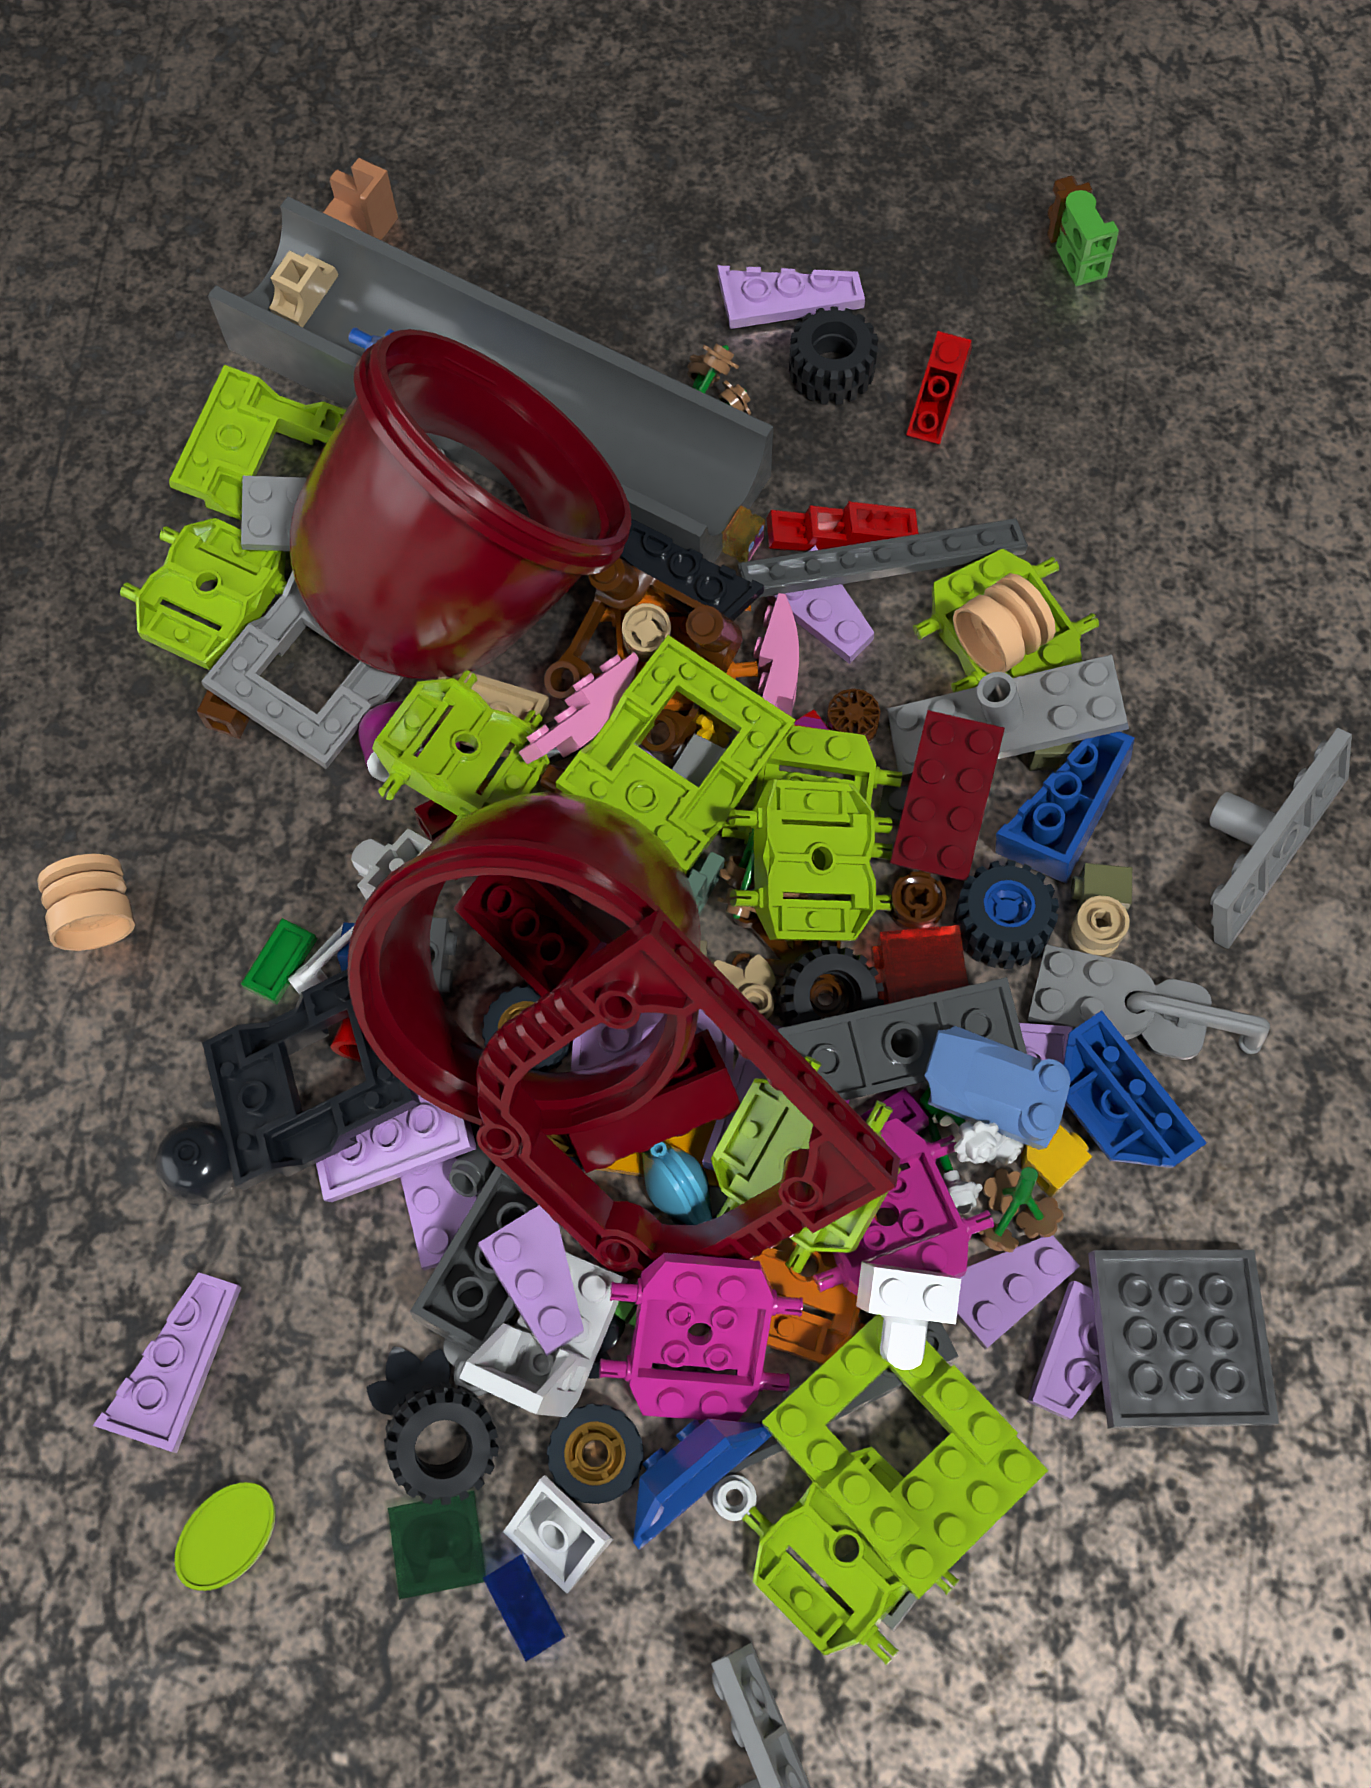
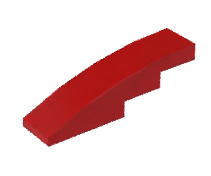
M849 501L844 509L809 506L805 513L770 510L766 517L770 549L810 551L816 545L818 550L919 534L915 509Z

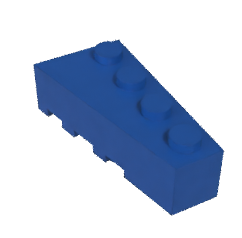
M1119 731L1082 740L1069 754L1066 762L1056 773L1053 772L1043 782V787L1030 800L1027 799L1018 809L1017 815L1008 824L1005 823L996 833L995 853L1024 865L1025 863L1030 865L1033 870L1040 871L1047 876L1067 883L1131 760L1135 737Z

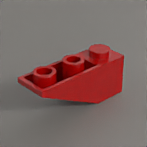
M937 331L906 436L938 445L941 444L972 351L971 339Z

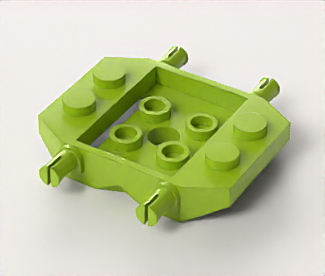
M217 518L185 525L181 532L175 531L168 526L163 527L164 531L161 530L160 540L171 544L164 566L152 573L141 589L126 582L120 590L122 597L136 602L137 632L142 639L208 670L212 669L250 622L261 618L275 595H282L287 585V581L284 578L286 560L284 551L242 550L241 529ZM215 580L218 582L216 587L210 591L200 590L201 585L206 581ZM162 600L170 602L183 610H187L213 624L221 626L219 631L160 603Z
M1002 548L933 583L932 615L930 618L913 625V631L919 640L937 631L946 646L958 655L967 677L951 684L953 692L975 688L980 680L989 674L970 658L961 645L954 629V612L974 597L984 595L985 589L1009 573L1022 576L1041 593L1054 617L1056 632L1052 640L1040 646L1035 652L1029 655L1025 654L1023 660L1008 670L1006 674L1016 678L1082 662L1081 635L1098 628L1099 621L1098 618H1095V614L1090 613L1076 622H1071L1041 580L1059 571V564L1057 561L1055 562L1054 557H1050L1048 560L1037 565H1031L1029 562Z
M465 670L458 681L454 678L418 681L374 741L372 749L389 773V777L382 787L379 788L378 792L382 797L387 793L386 800H393L400 787L406 784L457 815L454 823L472 812L500 800L522 794H530L546 771L550 761L547 754L537 760L526 764L519 751L530 744L526 737L537 730V726L542 722V716L538 713L532 721L536 711L529 710L524 720H521L511 713L491 709L485 700L471 689L474 683L477 682V676L472 673L468 679L471 672L469 670ZM450 706H453L451 711L448 713L446 718L443 720V722L438 727L436 732L433 734L431 739L428 741L426 746L423 748L421 753L418 755V757H416L415 755L420 750L422 745L425 743L427 738L430 736L432 731L435 729L437 724L440 722L442 717L445 715L447 710L450 708ZM460 741L470 743L475 752L470 754L463 753L457 748L456 743ZM512 742L515 746L480 796L476 791L508 744Z
M794 725L758 774L753 809L767 782L773 779L853 784L871 807L873 788L877 789V784L900 788L903 771L883 770L880 767H876V761L865 735ZM783 765L855 775V780L780 771L779 767ZM726 822L722 829V837L743 839L744 844H747L752 827L731 826L729 822ZM782 822V824L850 827V825ZM875 842L871 857L891 861L893 844ZM815 849L812 853V863L817 869L822 870L826 859L822 851Z
M773 779L767 782L752 811L736 809L730 811L729 817L734 818L729 820L731 826H751L754 829L755 883L753 891L733 889L730 897L744 899H732L730 904L733 907L751 906L755 908L770 940L855 941L876 910L891 911L893 909L892 903H880L892 901L891 895H876V879L870 864L875 843V832L889 834L892 826L887 824L892 823L890 817H875L874 810L853 784ZM782 822L850 825V827L782 824ZM815 849L822 851L825 856L826 862L822 870L817 869L812 863V853ZM783 893L851 895V901L783 899Z
M805 1056V1060L818 1071L822 1064L810 1056ZM766 1078L754 1079L711 1157L721 1191L728 1196L721 1211L717 1214V1218L780 1182L787 1156L792 1151L798 1149H809L813 1124L781 1091L775 1090ZM877 1101L866 1123L885 1142L881 1136V1130L893 1109L890 1106H886L885 1103ZM888 1192L815 1233H812L807 1227L803 1228L799 1234L790 1238L797 1245L788 1261H786V1266L788 1268L793 1267V1271L801 1273L811 1253L815 1251L847 1253L855 1251Z
M873 1447L851 1452L853 1457H857L889 1493L904 1479ZM814 1482L811 1483L801 1499L776 1524H772L756 1506H753L749 1512L760 1522V1525L747 1513L742 1519L760 1536L753 1583L824 1656L862 1644L863 1646L867 1645L885 1665H888L892 1658L880 1647V1644L892 1657H895L899 1650L879 1632L880 1628L878 1625L905 1595L908 1589L883 1562L866 1537L843 1511L822 1493ZM850 1535L856 1538L859 1543V1554L855 1560L846 1563L837 1557L835 1546L838 1539L842 1536ZM789 1547L855 1611L852 1615L787 1551ZM949 1570L943 1575L954 1587L958 1584L959 1579ZM942 1578L936 1582L946 1595L953 1590Z

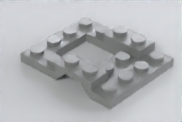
M292 571L281 597L264 617L250 622L201 682L207 690L327 769L359 729V723L363 716L373 707L383 704L404 677L377 670L359 661L318 714L262 678L260 675L278 654L282 657L306 626L337 645L323 631L309 612L301 597Z

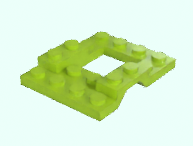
M224 365L169 479L170 488L205 500L206 508L242 520L243 476L257 475L275 433H281L310 445L314 444L315 439L327 443L347 410L324 401L304 405L278 395L261 378Z
M667 635L623 693L611 717L591 743L578 752L556 781V788L566 794L579 795L605 802L639 820L667 846L686 875L703 850L708 848L729 819L730 811L736 809L747 794L751 784L790 732L796 720ZM676 691L739 732L699 787L638 747L653 728L655 719Z
M877 1314L762 1421V1425L822 1493L843 1511L870 1542L883 1562L918 1600L1049 1470L1016 1436L1018 1432L955 1365L951 1367L927 1340L924 1358L919 1366L903 1370L888 1363L880 1353L884 1318L881 1317V1314ZM887 1368L900 1379L950 1434L890 1493L857 1457L854 1458L827 1428V1425Z

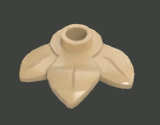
M757 954L749 961L745 970H742L732 964L716 960L714 965L749 1002H754L759 1006L760 1010L758 1011L768 1020L774 1011V1000L770 992L775 984V976L768 962L761 955Z

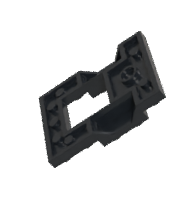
M348 969L301 992L294 1009L268 1022L236 1025L202 1042L222 1132L227 1146L235 1187L246 1190L277 1174L289 1177L357 1144V1135L421 1104L418 1094L392 1074L366 1040L351 1003L348 988ZM349 1017L366 1081L303 1112L289 1055L329 1036L327 1027Z

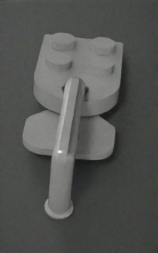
M1047 944L1045 945L1028 1015V1022L1070 1026L1074 1030L1102 1010L1125 1040L1141 1035L1155 1054L1181 1060L1191 1059L1199 1054L1204 1044L1207 1027L1241 1034L1239 1045L1247 1054H1255L1261 1050L1270 1029V1023L1263 1017L1211 1006L1210 994L1204 987L1198 984L1168 979L1155 986L1151 977L1143 969L1132 963Z

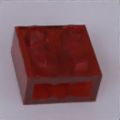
M959 925L883 931L879 933L877 946H871L872 966L880 969L881 982L884 991L878 992V998L884 1000V1005L968 986Z

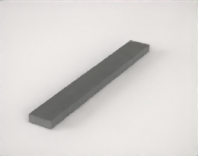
M1015 518L738 563L737 572L738 576L750 582L755 580L764 585V593L758 597L761 598L778 595V593L785 594L974 563L1002 548L1016 556L1026 554L1028 545L1018 520Z

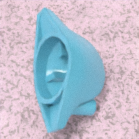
M663 1141L655 1144L651 1149L641 1152L646 1191L650 1200L657 1208L686 1225H697L713 1219L706 1172L696 1158Z

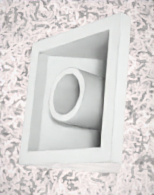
M545 1475L538 1481L503 1531L566 1593L575 1586L613 1541L595 1521Z

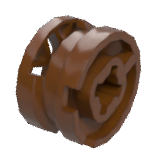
M855 688L843 690L836 694L829 703L826 725L832 731L865 735L869 744L877 734L881 712L879 704L870 693Z
M923 871L910 872L909 875L903 878L900 877L893 887L892 901H890L893 909L890 911V915L894 922L906 931L918 933L932 929L940 921L947 900L944 886L940 880H935L931 877L930 873Z

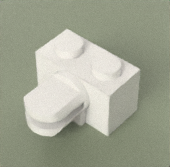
M407 828L393 845L388 843L385 846L373 839L365 840L357 845L352 852L351 860L359 875L364 877L357 886L365 899L369 898L375 888L391 872L407 861L419 856L432 842Z
M862 1262L856 1306L868 1313L881 1314V1317L884 1318L880 1353L888 1363L903 1370L919 1366L924 1358L928 1321L956 1324L961 1279L946 1273Z

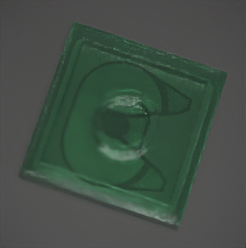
M469 1491L470 1497L462 1501L459 1495L451 1497V1504L441 1505L440 1499H434L432 1505L420 1501L388 1508L399 1600L489 1582L476 1491Z

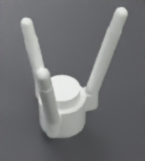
M342 925L303 966L295 971L296 973L288 978L299 995H301V992L328 979L321 968L350 941L354 926L341 936Z

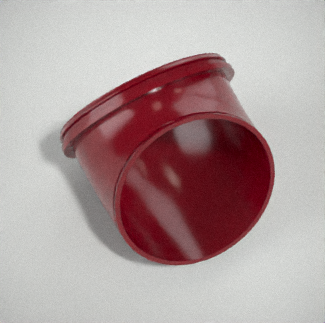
M406 329L392 332L380 338L375 344L365 350L356 363L354 370L356 396L307 477L297 498L290 526L289 548L295 581L309 612L323 631L347 653L377 670L406 678L428 680L447 676L453 677V675L462 674L465 670L474 671L489 664L506 652L568 592L582 575L598 574L613 566L622 554L624 545L629 537L631 510L618 478L601 453L585 434L539 391L509 369L473 348L435 333ZM426 433L459 442L488 459L505 475L516 489L528 510L530 518L511 508L473 481L437 448Z
M539 792L522 794L490 804L458 820L439 835L419 856L407 861L391 872L375 888L365 902L355 922L348 951V988L357 1021L369 1045L392 1074L416 1094L438 1108L478 1125H481L483 1121L477 1105L478 1089L476 1074L484 1049L461 1029L447 1010L435 982L431 964V924L439 894L447 880L469 876L501 875L550 883L568 890L613 915L630 928L660 908L700 950L701 930L697 904L690 883L679 862L667 846L639 820L605 802L566 793ZM699 1009L688 1017L664 1014L654 1029L640 1043L626 1053L598 1066L569 1072H543L530 1069L521 1080V1088L534 1099L541 1109L543 1117L541 1131L545 1135H563L592 1130L618 1121L649 1102L669 1083L684 1062L696 1032Z

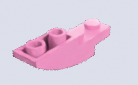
M778 593L775 606L768 605L763 622V627H767L765 638L758 637L753 658L759 659L758 674H762L758 694H762V698L791 716L798 681L799 641L793 611L786 594Z
M635 652L624 659H621L618 654L599 666L603 672L595 678L590 673L572 685L576 692L565 699L569 707L554 717L558 724L551 729L545 724L526 737L530 744L519 751L526 764L544 756L555 747L562 757H565L582 748L600 732L633 680L639 660Z

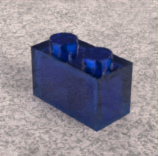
M521 1554L483 1577L525 1662L533 1660L570 1637L527 1555Z

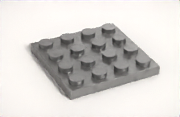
M1094 1250L1088 1253L1108 1429L1269 1426L1279 1424L1255 1250Z

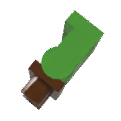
M1068 176L1054 182L1053 192L1056 197L1055 202L1048 209L1047 215L1050 219L1047 236L1051 243L1057 242V251L1075 286H1079L1107 277L1112 260L1111 253L1114 252L1119 230L1114 221L1103 222L1095 208L1096 199L1092 195L1093 189L1089 182L1078 185L1074 176Z

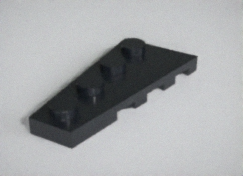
M631 518L629 537L619 558L633 567L704 605L716 608L732 621L764 593L763 584L755 580L750 582L736 575L737 571L725 565L720 567L704 559L702 553L692 548L688 551L674 544L672 538ZM650 586L684 617L688 618V615L694 610L688 605Z

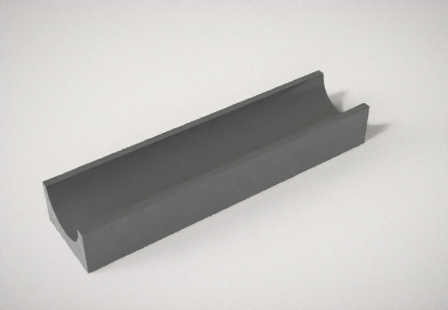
M289 196L280 205L282 232L278 251L271 268L262 282L243 298L217 285L208 294L229 350L346 408L350 406L356 396L354 370L356 363L365 351L364 348L349 342V334L353 328H358L371 336L375 335L377 337L385 336L389 329L394 331L406 329L422 330L448 337L479 351L509 369L539 391L585 434L618 478L629 502L632 519L672 538L674 544L688 551L692 548L702 553L703 558L712 563H715L725 547L724 531L738 509L739 518L736 522L739 520V526L771 477L772 425ZM289 250L302 257L307 253L334 266L338 273V277L303 328L272 313L269 309L275 292L271 276ZM426 433L437 448L444 450L447 458L517 492L505 475L475 450L449 438Z

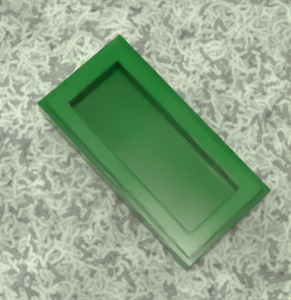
M282 918L241 985L244 989L278 1005L291 984L288 978L302 966L318 938L315 934Z

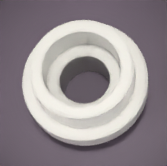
M728 1475L722 1478L713 1491L714 1507L727 1520H742L746 1513L748 1515L751 1514L749 1510L756 1505L754 1486L748 1479L740 1475ZM731 1489H738L742 1492L743 1500L739 1505L733 1506L727 1502L726 1494Z

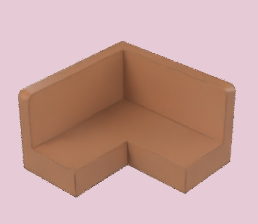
M358 158L351 167L353 177L336 169L329 178L334 199L323 213L382 240L398 219L388 172L383 168Z

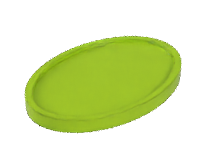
M248 1482L233 1484L214 1493L196 1509L184 1526L175 1550V1570L179 1580L185 1586L198 1591H209L224 1587L242 1576L257 1561L269 1542L276 1517L275 1503L267 1489L258 1484Z

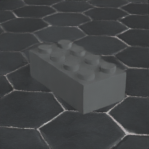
M496 1166L410 1311L414 1321L473 1354L503 1323L509 1324L517 1310L479 1248L478 1243L539 1205L529 1195L525 1194L520 1186L500 1167ZM558 1224L561 1233L563 1227L560 1224Z

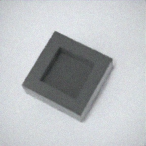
M883 785L878 817H890L892 823L889 825L899 826L909 787L901 785L898 788Z

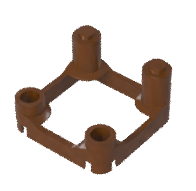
M618 558L613 566L606 571L588 575L591 584L597 589L594 601L567 651L559 661L550 665L546 670L544 685L553 697L564 702L566 698L575 693L576 690L573 686L564 691L565 679L561 677L565 670H570L573 674V684H575L586 675L593 674L590 666L580 658L608 605L616 609L631 608L643 599L650 586L694 609L688 615L686 631L693 640L698 652L714 662V666L725 673L741 646L743 640L742 631L734 621L716 608L696 601ZM694 703L685 717L671 709H663L655 719L654 726L665 722L669 728L668 739L661 745H655L651 740V729L641 742V745L648 750L662 755H675L686 737H692L698 726L696 723L697 718L700 714H704L706 710Z

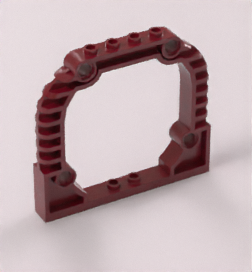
M660 908L582 962L574 976L559 984L554 990L546 993L534 1004L526 1007L514 1018L504 1023L490 1038L479 1060L476 1074L478 1089L477 1105L483 1121L476 1136L478 1146L496 1166L500 1167L520 1186L525 1194L529 1195L556 1223L560 1224L578 1241L584 1250L588 1251L603 1266L616 1272H626L634 1267L643 1271L663 1253L752 1260L760 1256L762 1251L767 1248L776 1247L785 1238H791L799 1234L803 1228L807 1227L812 1233H815L896 1188L900 1157ZM698 1009H701L735 1044L738 1052L745 1059L751 1060L766 1076L769 1084L775 1090L781 1091L813 1126L809 1140V1149H798L792 1151L787 1156L780 1182L718 1218L697 1225H666L658 1221L640 1205L628 1201H613L541 1131L543 1122L541 1109L534 1099L521 1088V1080L531 1068L602 1022L614 1029H627L639 1021L641 1013H663L688 1017Z

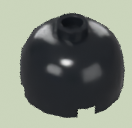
M202 1121L183 1123L171 1130L159 1144L155 1157L156 1174L165 1191L179 1201L196 1206L214 1203L232 1189L233 1186L231 1184L234 1180L227 1154V1146L222 1129L219 1126Z

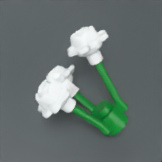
M930 1087L921 1095L920 1104L929 1118V1126L927 1127L933 1142L942 1139L936 1124L940 1123L941 1126H948L955 1122L958 1125L961 1139L954 1146V1150L958 1153L957 1158L960 1162L971 1161L974 1164L987 1161L992 1166L999 1161L1006 1166L1008 1163L1011 1164L1022 1153L1024 1149L1023 1143L1001 1135L997 1132L998 1125L996 1123L985 1124L982 1121L976 1123L966 1122L963 1118L929 1105ZM948 1155L940 1157L939 1159L945 1172L942 1177L958 1213H969L972 1207L977 1205L976 1198L983 1189L982 1185L961 1181L958 1171L953 1170Z

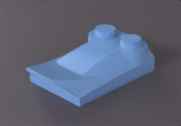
M957 1026L946 1030H938L924 1075L931 1090L928 1101L929 1105L972 1123L982 1121L985 1124L996 1123L998 1125L997 1132L1001 1135L1038 1150L1047 1148L1056 1133L1070 1088L1069 1072L1059 1061L1053 1059L1040 1060Z

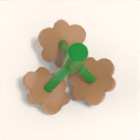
M1025 1167L1021 1173L1017 1171L1008 1173L1006 1169L999 1168L995 1170L994 1177L987 1178L983 1182V1193L989 1197L988 1207L993 1211L1000 1210L1003 1214L1000 1222L994 1224L993 1228L978 1232L982 1235V1242L995 1251L1004 1250L1010 1253L1017 1248L1019 1242L1012 1237V1233L1007 1229V1226L1013 1216L1018 1213L1020 1204H1026V1211L1021 1212L1017 1216L1016 1223L1020 1229L1024 1230L1028 1238H1035L1038 1235L1050 1237L1056 1233L1057 1223L1062 1221L1064 1214L1058 1208L1055 1198L1045 1197L1038 1202L1031 1196L1038 1178V1173L1034 1168Z

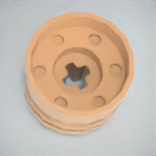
M1009 573L985 589L984 595L974 597L955 610L953 616L954 629L961 645L970 658L987 673H1006L1020 663L1025 654L1029 655L1035 652L1040 646L1052 640L1056 632L1054 617L1041 593L1028 580Z
M103 854L76 855L50 864L39 873L37 879L38 888L42 893L41 902L47 910L45 920L49 939L54 947L71 951L97 949L120 941L133 931L135 921L130 901L124 895L127 887L123 879V869L118 859Z

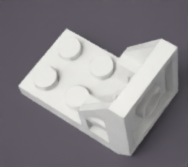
M565 1252L584 1333L546 1357L520 1314L516 1325L503 1323L466 1361L459 1379L536 1415L566 1417L581 1396L619 1301L615 1300L610 1301L611 1282L627 1283L628 1278Z

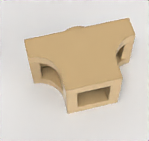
M289 250L271 276L275 292L269 307L270 311L303 328L338 277L336 268L307 253L302 257Z

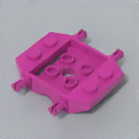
M897 1118L884 1124L881 1136L886 1144L900 1157L899 1165L906 1163L908 1169L900 1171L896 1188L888 1192L880 1208L886 1207L893 1210L897 1215V1222L892 1226H883L874 1217L855 1251L850 1253L832 1252L837 1266L825 1272L814 1274V1281L816 1285L818 1284L817 1288L820 1293L843 1283L844 1288L846 1287L847 1290L858 1295L862 1262L946 1273L957 1278L965 1276L967 1271L968 1242L972 1234L993 1228L994 1221L992 1217L989 1218L991 1214L988 1210L966 1219L964 1217L961 1218L935 1163L937 1158L956 1152L954 1146L957 1142H954L955 1138L953 1135L930 1143L925 1142L922 1137Z
M663 1253L642 1271L641 1278H638L637 1284L611 1282L610 1301L636 1302V1325L632 1337L630 1355H627L626 1361L601 1359L599 1378H620L629 1381V1386L643 1416L696 1420L717 1419L737 1422L758 1397L759 1392H763V1390H789V1373L764 1372L763 1364L771 1316L785 1314L801 1317L803 1298L777 1296L776 1290L771 1289L770 1282L760 1261ZM696 1323H705L711 1327L710 1331L703 1336H694L688 1332L689 1328ZM652 1363L667 1364L671 1367H681L683 1365L710 1367L715 1371L736 1369L735 1375L652 1369Z

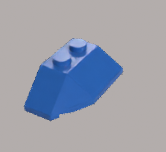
M1102 1010L1069 1032L1063 1062L1070 1076V1088L1065 1104L1109 1161L1173 1168L1207 1144Z
M694 1419L676 1435L680 1443L671 1451L666 1453L663 1448H660L642 1464L646 1472L640 1476L633 1538V1543L638 1550H641L713 1488L719 1480L771 1438L772 1435L762 1424L707 1419L700 1425Z

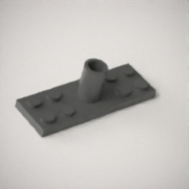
M1007 977L777 1029L804 1059L805 1056H810L822 1064L817 1072L845 1101L927 1081L924 1075L938 1030L950 1029L953 1026L960 1027L1027 1054Z

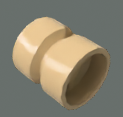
M641 603L632 607L625 614L622 622V636L626 651L630 655L635 652L639 658L638 661L648 662L667 635L671 636V622L667 613L661 607L651 603Z
M1098 895L1085 901L1081 905L1068 931V943L1071 950L1107 958L1112 956L1129 928V915L1126 908L1118 900L1110 896Z

